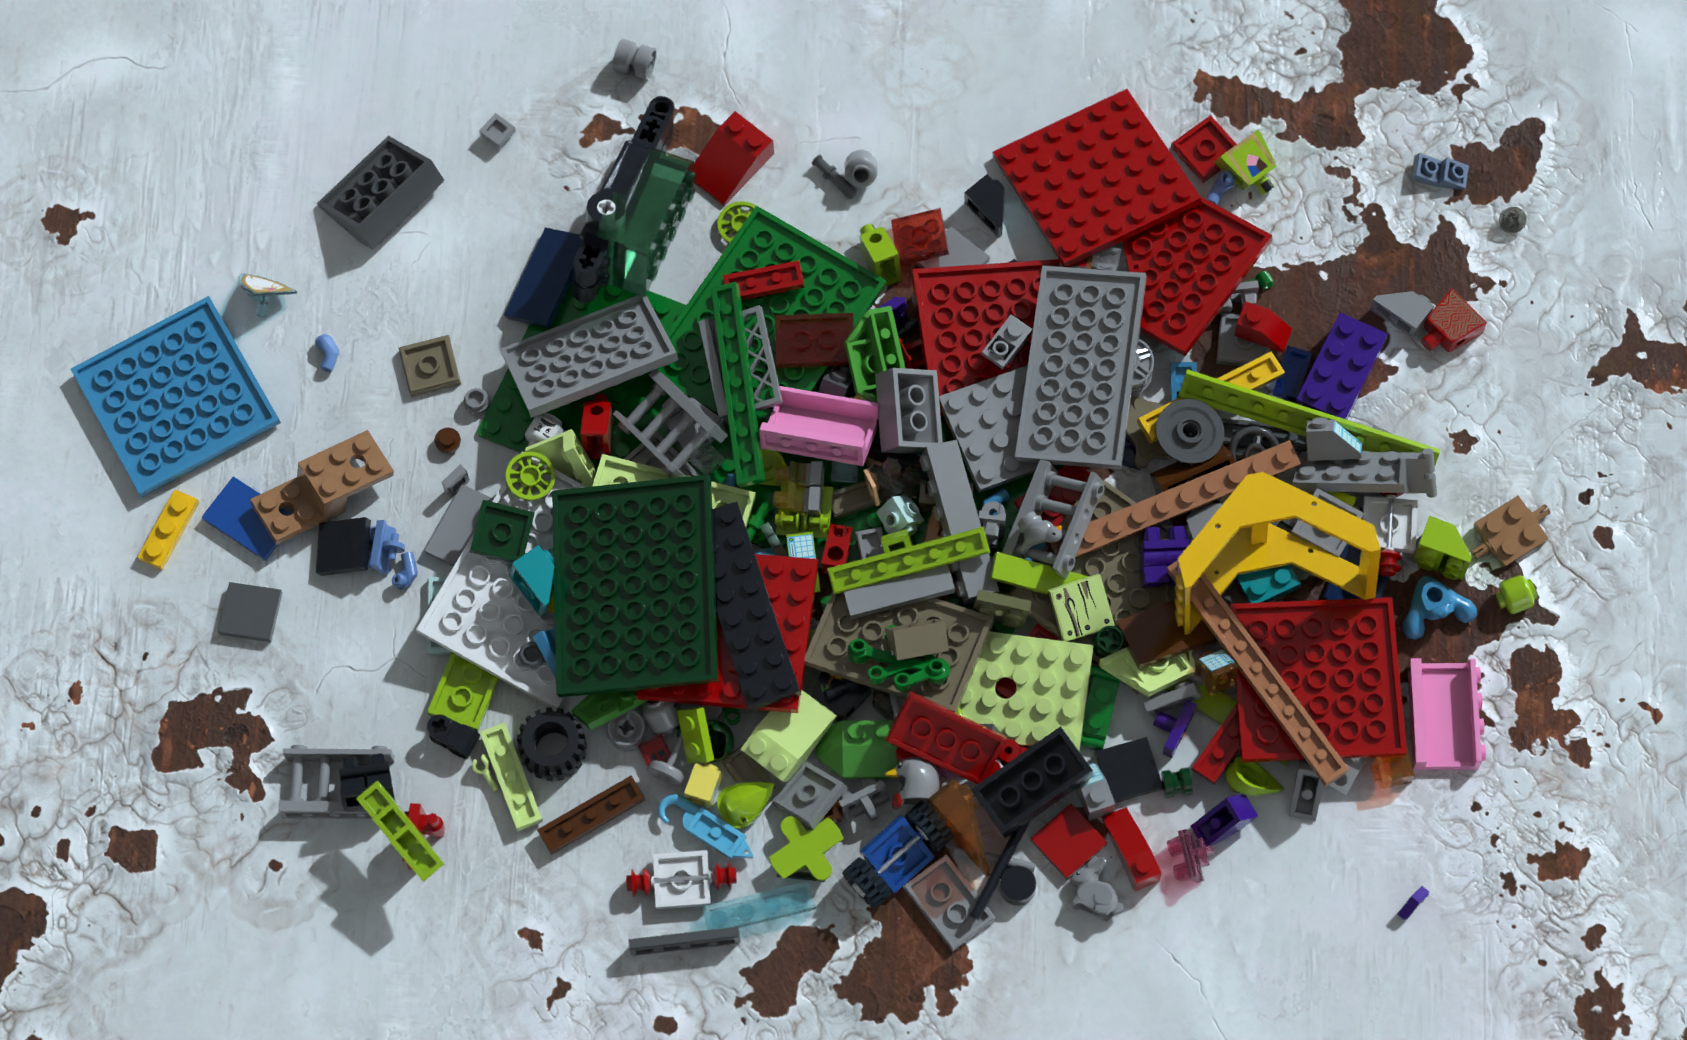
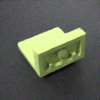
M572 429L525 448V452H537L544 455L552 463L555 470L571 479L576 478L577 481H582L585 487H592L595 479V466Z

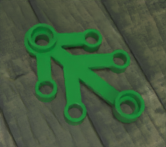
M890 625L886 628L896 627V625ZM885 631L884 638H885V640L888 642V640H887V634H886V631ZM855 639L848 645V659L853 663L861 664L870 658L892 664L885 668L873 666L868 670V681L874 685H879L885 679L895 676V689L904 692L911 686L925 680L933 684L943 683L950 675L949 663L944 659L935 658L933 654L921 656L923 660L915 659L914 657L895 660V656H891L890 652L869 647L862 639ZM910 669L918 671L912 675L902 673ZM879 674L880 676L874 677L872 675Z

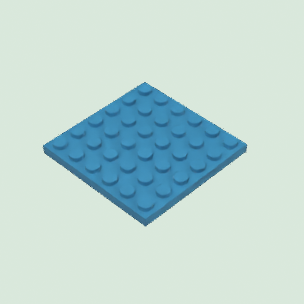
M209 296L70 369L141 498L281 423Z

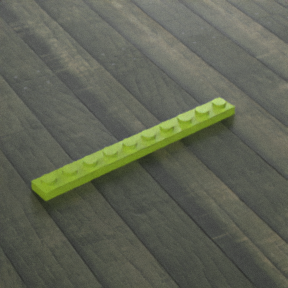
M1188 369L1178 395L1185 399L1198 400L1210 407L1305 437L1307 421H1312L1315 418L1335 420L1362 442V451L1422 453L1424 449L1430 448L1433 450L1434 465H1436L1440 454V449Z

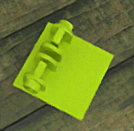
M781 483L778 514L775 515V524H777L776 535L786 536L788 534L813 531V538L827 539L830 528L834 487L823 486L822 514L820 517L809 516L808 513L803 511L806 486Z

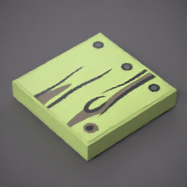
M1100 574L1048 590L1062 641H1070L1100 631L1106 626H1115Z

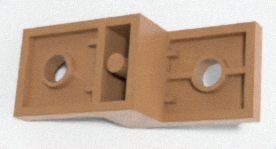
M366 430L298 462L296 478L251 498L250 505L275 545H278L318 526L319 523L326 522L345 513L348 497L392 477L394 470L369 431ZM359 459L365 465L361 468H355L350 462ZM287 506L292 508L294 512L289 516H285L279 510Z

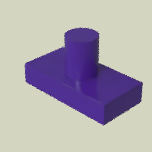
M1187 700L1178 719L1159 711L1153 726L1170 733L1162 754L1173 758L1195 714L1196 703Z

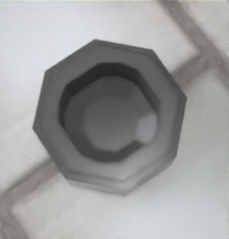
M532 641L523 644L518 655L522 666L529 669L542 665L544 659L538 645Z

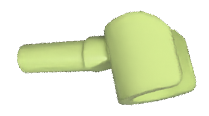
M482 754L481 760L485 766L479 765L477 760L474 759L472 768L476 773L482 774L486 778L491 789L495 792L499 787L488 769L490 758L486 754Z

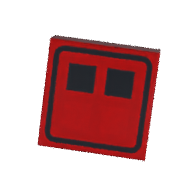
M662 734L637 745L647 767L651 761L655 760L667 763L671 755V751Z

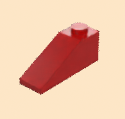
M1127 807L1101 817L1134 891L1159 882L1162 872L1151 848Z

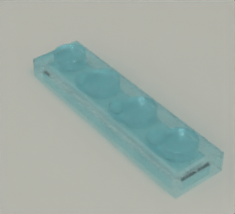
M809 881L702 907L708 930L730 927L741 928L816 909Z

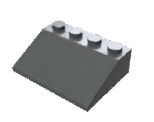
M388 135L316 204L358 241L374 249L413 210L417 209L431 193L436 191L445 180L431 159Z

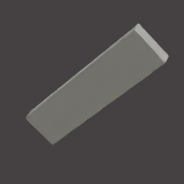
M946 565L844 592V597L852 620L955 593V587L949 567Z

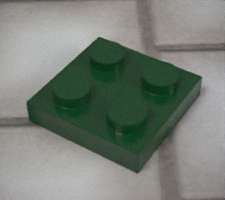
M483 500L470 553L511 563L515 562L525 554L535 512Z

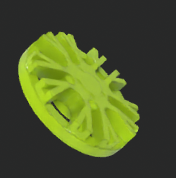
M738 201L729 204L721 211L717 221L718 231L721 238L728 245L756 205L750 202ZM742 207L750 208L747 214L741 213ZM736 208V211L738 213L736 215H734L732 209ZM727 214L732 220L725 221L723 220L724 216ZM730 232L734 233L732 238H729L727 234Z
M523 452L516 455L509 462L505 473L507 487L515 497L532 502L544 498L552 490L555 483V470L552 463L544 455L537 452ZM524 457L526 458L528 464L525 467L522 461V458ZM532 457L540 459L538 466L531 465ZM515 462L521 467V471L511 469ZM546 464L548 468L540 472L539 469ZM551 474V481H545L541 476ZM510 475L519 476V478L510 479ZM539 482L546 486L547 489L544 490L541 486H539ZM521 483L522 487L517 491L513 484ZM524 486L529 488L527 495L522 494ZM531 489H538L540 494L532 496Z

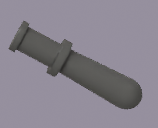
M821 155L813 159L812 165L824 173L823 177L825 179L829 178L847 198L853 199L857 196L856 188L836 171L834 165L830 166Z

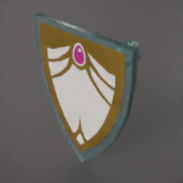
M244 273L238 277L240 287L246 291L249 297L258 301L256 313L258 317H267L270 295L297 294L298 292L271 279Z

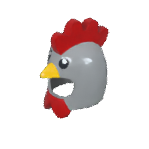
M898 747L895 751L898 763L895 768L885 773V776L896 778L901 783L900 792L896 793L892 799L893 810H898L902 804L917 805L920 801L927 804L937 802L939 795V774L937 768L939 766Z

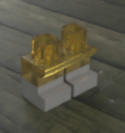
M790 461V466L776 467L775 481L779 484H788V492H774V507L786 509L791 515L800 513L804 516L805 513H808L809 516L820 517L822 514V491L825 473L822 461H811V464H799L798 462Z

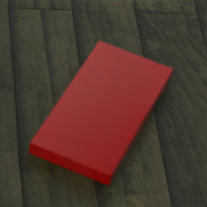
M909 691L885 737L886 742L977 785L988 778L1008 740L1006 736Z

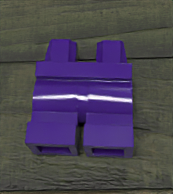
M1184 526L1170 527L1168 529L1169 540H1160V530L1158 527H1147L1144 529L1143 542L1139 546L1141 588L1165 587L1167 584L1168 587H1176V583L1167 573L1166 569L1178 560L1191 543V539L1186 538Z

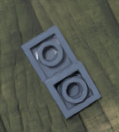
M1418 153L1414 156L1411 179L1438 187L1464 190L1466 188L1469 166L1448 157L1441 161Z

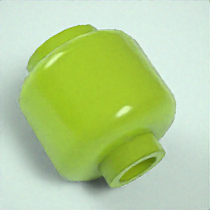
M1522 575L1500 582V592L1495 594L1500 608L1506 607L1507 611L1511 614L1532 608L1534 600L1538 598L1532 580L1530 578L1526 580Z

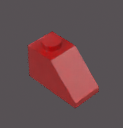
M1245 301L1234 336L1284 353L1292 328L1270 309Z

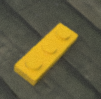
M174 489L137 556L140 561L160 570L164 569L199 505L198 499Z

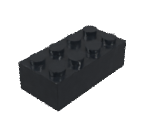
M1060 726L973 787L971 791L1001 835L1006 839L1094 777L1092 768Z

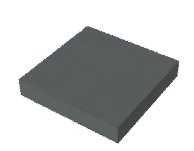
M229 582L218 628L219 635L271 642L283 592L280 589Z

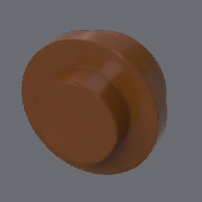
M443 428L435 436V445L443 453H452L461 444L460 434L453 428Z

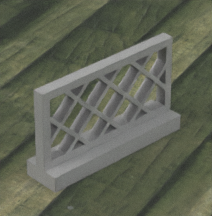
M760 305L743 310L744 323L748 317L754 315L757 316L758 320L752 331L745 328V332L750 334L747 339V348L749 349L755 337L762 340L763 343L758 355L748 350V354L755 357L750 366L751 377L760 381L759 386L754 392V400L759 402L755 404L756 412L783 403L764 314ZM705 319L699 321V327L718 416L725 423L729 424L715 320ZM760 361L768 365V371L763 379L753 374ZM767 385L773 388L775 398L763 401L758 397Z

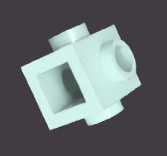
M909 495L891 497L876 512L888 534L907 528L911 537L918 531L917 527L924 521L919 508L913 503Z

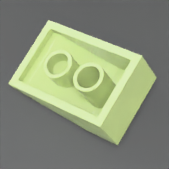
M802 690L799 713L770 711L754 729L740 750L781 781L789 782L807 760L837 715Z

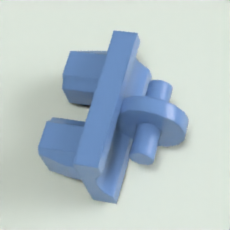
M377 520L376 526L370 528L369 544H373L372 551H369L368 568L376 569L381 574H389L391 560L396 559V553H403L405 551V545L398 542L399 534L396 533V529L388 526L385 520Z

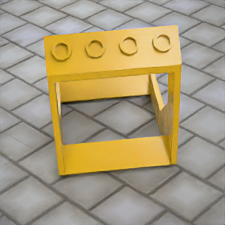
M1265 472L1246 475L1178 558V574L1175 575V617L1177 625L1183 626L1184 634L1187 635L1202 620L1190 604V589L1203 573L1218 593L1222 595L1237 575L1292 564L1364 600L1375 598L1381 553L1375 526ZM1296 518L1360 549V564L1356 566L1270 523Z

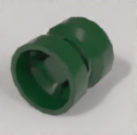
M1114 626L1103 627L1092 641L1094 652L1104 658L1117 652L1123 644L1124 637L1122 632Z
M1189 767L1180 768L1178 772L1170 770L1161 771L1165 798L1174 797L1178 793L1183 795L1193 794Z

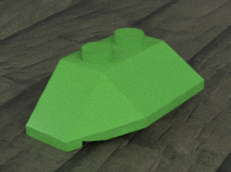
M891 306L865 311L844 342L855 393L870 402L877 403L875 374L891 368H905Z
M849 720L835 723L829 727L816 745V759L821 763L823 762L842 779H896L885 776V773L895 768L898 763L895 753L898 747L885 741V737L894 720Z

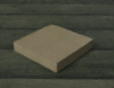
M449 335L398 347L411 397L461 384Z

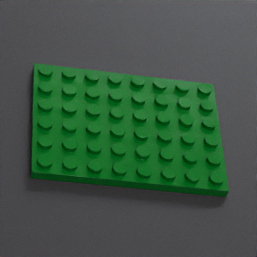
M756 205L666 333L679 360L657 369L668 377L686 396L694 398L718 415L699 327V321L705 319L715 320L711 288L724 285L723 275L799 260L805 288L741 300L742 311L758 305L762 307L779 386L814 392L844 348L845 340L865 311L870 310L886 287L887 281ZM757 316L748 317L744 323L745 328L752 331L758 322ZM745 332V334H746V341H747V339H748V337L750 336V334L747 333V332ZM755 337L748 350L758 355L763 346L762 340ZM748 354L751 366L755 357ZM760 361L753 374L763 379L768 371V365ZM751 377L754 393L760 381ZM766 385L758 398L763 401L775 398L773 388ZM774 406L756 412L758 430L762 422L768 423Z

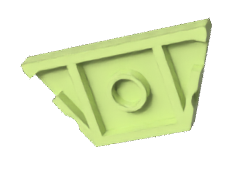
M1127 647L1100 659L1099 662L1100 668L1147 697L1194 676L1195 662L1192 657L1193 650L1138 669Z

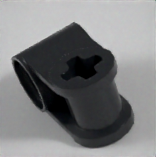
M441 714L431 717L427 723L430 740L463 759L469 758L481 736L471 727L460 724ZM444 726L445 732L439 731L438 734L435 732V727L440 728Z

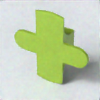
M789 816L784 818L781 822V831L790 843L769 857L775 871L785 879L798 870L803 869L806 871L809 869L817 880L828 879L832 874V866L826 859L825 854L844 839L838 826L828 817L820 822L814 830L806 831L796 817Z

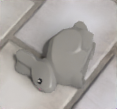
M1093 857L1089 861L1087 868L1078 870L1070 879L1071 884L1076 886L1070 905L1076 910L1082 909L1094 914L1095 917L1101 920L1108 921L1113 915L1122 913L1125 907L1119 903L1117 894L1112 886L1098 879L1099 874L1106 866V859L1103 857Z

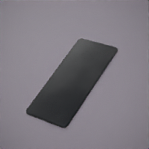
M796 871L787 877L809 881H826L817 880L809 872Z

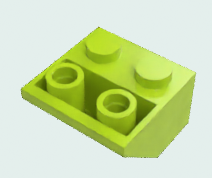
M1429 516L1412 562L1417 563L1424 570L1430 571L1433 569L1439 571L1449 579L1463 580L1472 557L1454 524Z

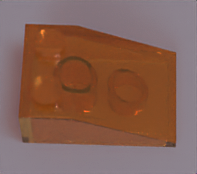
M954 778L929 797L931 807L947 823L946 825L950 827L951 832L954 834L952 840L963 850L978 869L988 877L991 873L976 814L978 807L972 800L974 794L965 783L960 785Z

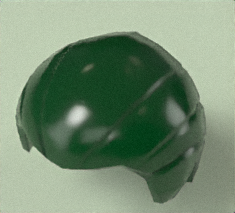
M706 720L714 760L710 762L725 760L734 748L733 732L724 722ZM680 724L677 729L678 738L681 734Z

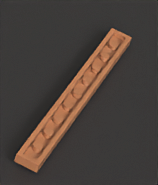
M1291 441L1281 443L1089 522L1075 558L1141 532L1147 527L1156 526L1231 495L1246 475L1265 472L1275 477L1299 467L1301 463ZM1063 540L1053 543L1048 542L1053 554L1058 555Z
M1178 560L1166 569L1174 582L1175 575L1178 574ZM1203 573L1190 589V604L1326 787L1346 774L1349 768Z

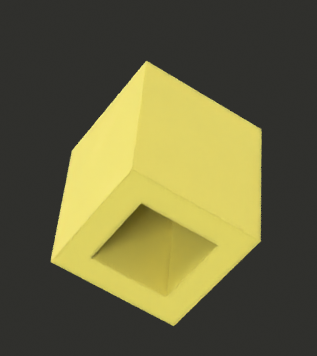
M695 763L684 791L685 798L695 804L711 809L722 781L721 771H718L716 766L709 763H703L702 765Z

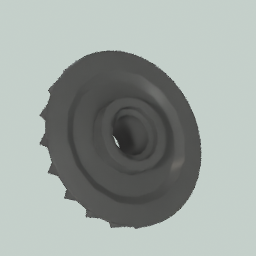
M1182 399L1169 404L1160 413L1156 422L1155 433L1157 434V443H1160L1162 451L1166 452L1170 459L1174 458L1180 464H1202L1206 460L1212 459L1223 444L1224 426L1220 416L1212 407L1198 400ZM1189 431L1194 435V437L1189 438L1185 436L1183 432Z

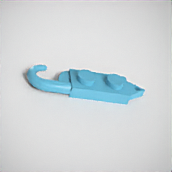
M677 794L666 796L660 802L658 815L664 823H669V819L665 815L666 807L670 804H675L686 811L682 820L683 828L686 832L730 860L733 858H754L746 842V835L706 809Z

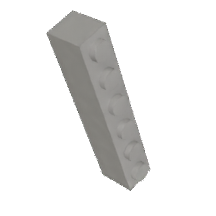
M957 440L926 446L922 456H920V464L922 470L927 471L929 478L927 489L929 495L934 496L936 506H934L935 518L938 522L941 521L943 529L941 531V538L980 528V520ZM989 554L949 564L951 572H955L957 579L955 590L959 598L962 597L963 604L973 603L978 590L992 593L999 592L997 581L989 579L992 568Z

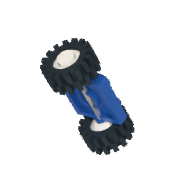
M920 801L904 817L899 815L859 851L866 861L858 857L842 871V874L848 881V884L853 887V890L859 894V897L876 909L892 894L891 892L896 893L934 858V855L927 846L930 849L932 848L933 851L938 852L954 838V834L951 832L950 827L946 825L947 823L940 818V815L932 807H929L926 802Z

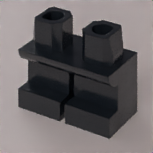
M382 753L372 754L369 757L370 764L359 766L358 758L344 759L343 768L339 769L341 781L340 796L344 811L363 808L356 798L376 781H379L395 800L389 763L385 761Z

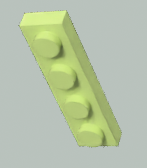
M505 722L480 731L517 831L543 822Z

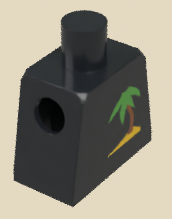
M822 671L811 697L836 714L835 721H846L870 696L871 687L860 684L858 689L850 693L844 692L828 701L823 691L840 683L842 677Z

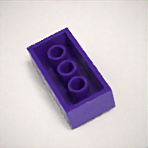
M1340 312L1295 404L1348 420L1385 345L1388 333Z

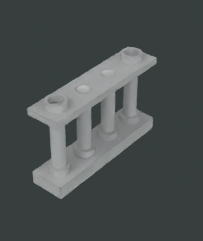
M655 369L648 374L656 382L653 385L654 389L627 418L617 410L613 415L620 420L617 425L626 434L630 435L633 433L665 465L662 470L671 478L676 476L687 477L679 469L705 440H710L714 437L722 443L728 435L658 369ZM668 394L670 396L668 399L669 403L641 432L635 424L662 395ZM683 408L685 410L683 419L656 447L650 441L651 437L676 410L680 411ZM691 424H700L701 426L698 428L699 432L671 462L664 454Z
M1040 459L1002 553L1022 559L1030 558L1053 564L1052 569L1062 579H1067L1069 572L1074 568L1076 554L1097 502L1103 496L1105 483L1095 472L1090 473L1087 482L1058 476L1059 472L1049 461ZM1058 486L1083 493L1078 505L1074 506L1049 500L1048 497L1052 488ZM1045 510L1073 516L1068 530L1061 529L1062 538L1060 540H1063L1058 555L1030 548L1024 555L1019 552L1024 543V534L1020 532L1017 523L1023 516L1032 511L1041 516Z
M292 745L291 748H283L284 757L287 761H293L290 797L287 798V801H279L278 811L282 818L372 819L364 808L344 811L342 800L331 801L328 798L330 762H343L345 758L352 757L358 758L359 762H369V757L372 754L379 753L383 754L386 762H395L392 750L385 746H373L372 749H307L304 745ZM304 761L319 762L317 798H314V801H303L301 798Z

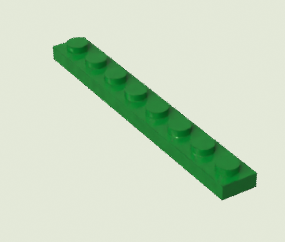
M736 282L712 287L711 292L737 485L741 488L765 482L740 289Z

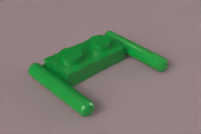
M1091 665L1090 676H1093L1085 708L1081 746L1102 750L1120 680L1102 668Z

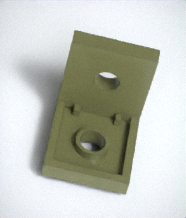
M1010 585L1011 591L1008 593H992L978 590L972 610L993 617V623L1001 625L1003 623L1007 627L1022 629L1030 612L1032 601L1011 597L1010 594L1016 586Z

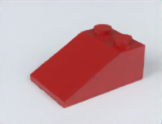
M734 111L716 130L687 172L686 177L725 206L774 155L773 140Z

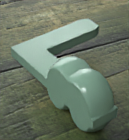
M769 522L760 526L777 556L789 557Z

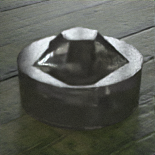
M1518 207L1506 208L1499 216L1501 228L1508 233L1519 232L1526 225V214Z

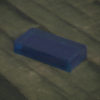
M1287 346L1281 365L1285 374L1276 380L1273 396L1296 402L1306 377L1312 352Z

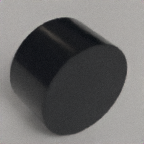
M1023 866L1008 868L1003 873L1000 881V892L1003 899L1009 904L1016 906L1027 904L1032 900L1036 890L1034 874Z

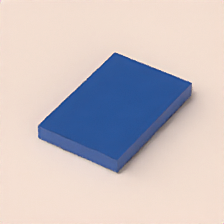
M233 476L201 518L266 561L278 545H275L250 505V499L260 495V493ZM281 508V509L279 510V512H280L282 515H285V516L291 515L289 512H287V511L284 510L283 508Z

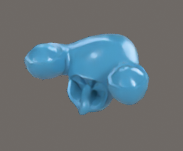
M1422 576L1414 589L1409 612L1402 623V631L1407 638L1416 640L1424 634L1425 618L1436 620L1445 618L1451 612H1454L1459 621L1467 623L1473 621L1477 616V607L1471 600L1457 594L1440 581L1432 577Z

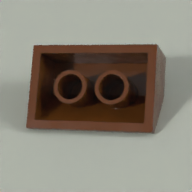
M1222 444L1218 453L1212 459H1208L1202 464H1180L1177 461L1150 473V477L1157 495L1233 464L1235 460L1233 453ZM1191 511L1170 519L1172 526L1187 525L1186 518Z

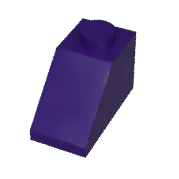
M1239 794L1225 798L1190 827L1203 849H1207L1242 830L1255 820L1258 814L1247 796Z

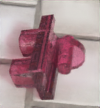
M1186 829L1178 831L1179 836L1167 841L1170 855L1174 857L1183 854L1185 859L1184 863L1173 865L1175 878L1178 881L1193 880L1196 883L1202 882L1204 877L1201 865L1202 867L1210 865L1208 857L1215 854L1214 847L1205 846L1204 839L1201 838L1196 840V849L1193 834L1188 833Z

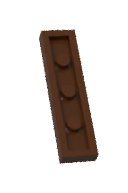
M631 775L537 829V832L552 855L646 800Z

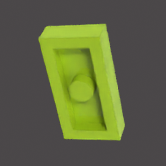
M704 707L678 710L677 714L687 763H707L713 761L714 756Z

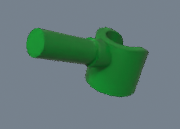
M1266 271L1260 272L1255 278L1249 280H1258L1262 290H1267L1274 285L1273 278Z

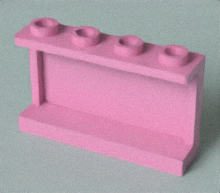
M779 386L783 403L774 406L768 423L762 422L759 429L761 448L859 466L864 465L879 426L878 403Z
M1410 658L1407 665L1413 770H1478L1482 761L1486 760V747L1481 745L1480 735H1484V719H1479V709H1482L1483 697L1482 693H1478L1477 683L1481 682V669L1476 667V659H1469L1468 663H1422L1421 658Z

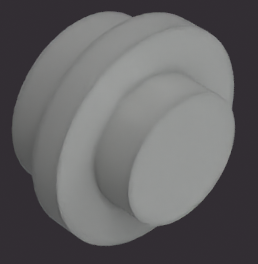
M471 389L464 396V406L470 413H483L490 405L489 395L483 389Z

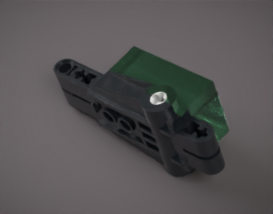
M658 96L651 100L632 140L625 141L600 192L594 194L588 200L586 223L580 233V238L583 241L573 261L572 292L575 299L580 302H592L597 298L601 288H606L608 284L646 297L652 282L657 276L658 269L666 257L668 248L675 238L679 224L684 219L688 203H691L695 194L693 185L697 173L693 172L694 161L667 152L673 138L675 110L674 102L668 97Z

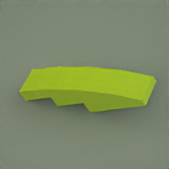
M376 781L356 798L423 882L445 865L379 781Z

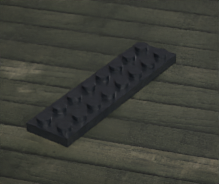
M736 501L712 509L716 611L750 712L781 702V700L799 696L801 693L738 503Z

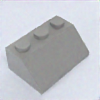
M891 368L875 374L877 403L879 404L881 452L924 451L926 446L943 443L937 370Z

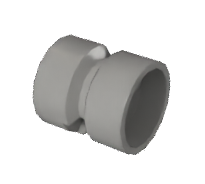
M621 39L614 54L613 70L626 74L632 71L633 76L648 80L655 66L657 49L643 44L637 47L635 42Z

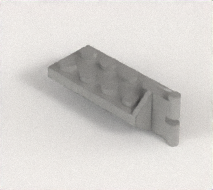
M1430 448L1424 449L1422 453L1362 451V459L1308 461L1307 451H1301L1299 457L1301 464L1296 468L1293 479V486L1302 491H1316L1318 488L1324 492L1426 493L1429 498L1437 496L1436 476L1433 473L1435 471L1433 450Z

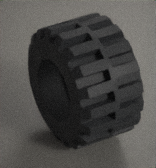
M546 707V712L541 713L540 709L534 711L536 716L533 718L530 715L526 717V725L521 724L519 728L520 734H517V748L523 764L526 765L527 770L531 774L534 772L535 776L539 779L545 776L547 781H553V777H557L558 781L563 780V775L568 773L569 777L575 774L573 769L575 767L580 769L582 766L581 760H585L587 755L585 751L587 749V742L578 719H574L572 713L568 711L565 714L561 708H557L556 712L552 710V707ZM550 733L564 735L568 741L566 747L560 753L547 756L537 751V744L543 736Z

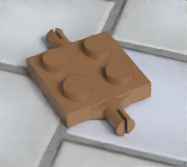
M1517 495L1473 524L1481 536L1482 544L1470 550L1471 555L1475 554L1473 558L1478 560V558L1489 552L1505 568L1549 539L1540 527L1539 520L1551 514L1550 509L1546 510L1548 506L1544 504L1532 512Z

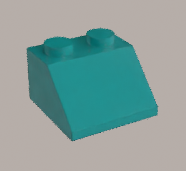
M538 545L512 563L509 577L538 616L542 618L545 616L549 604L555 567L553 563H555V560L547 549L543 551Z

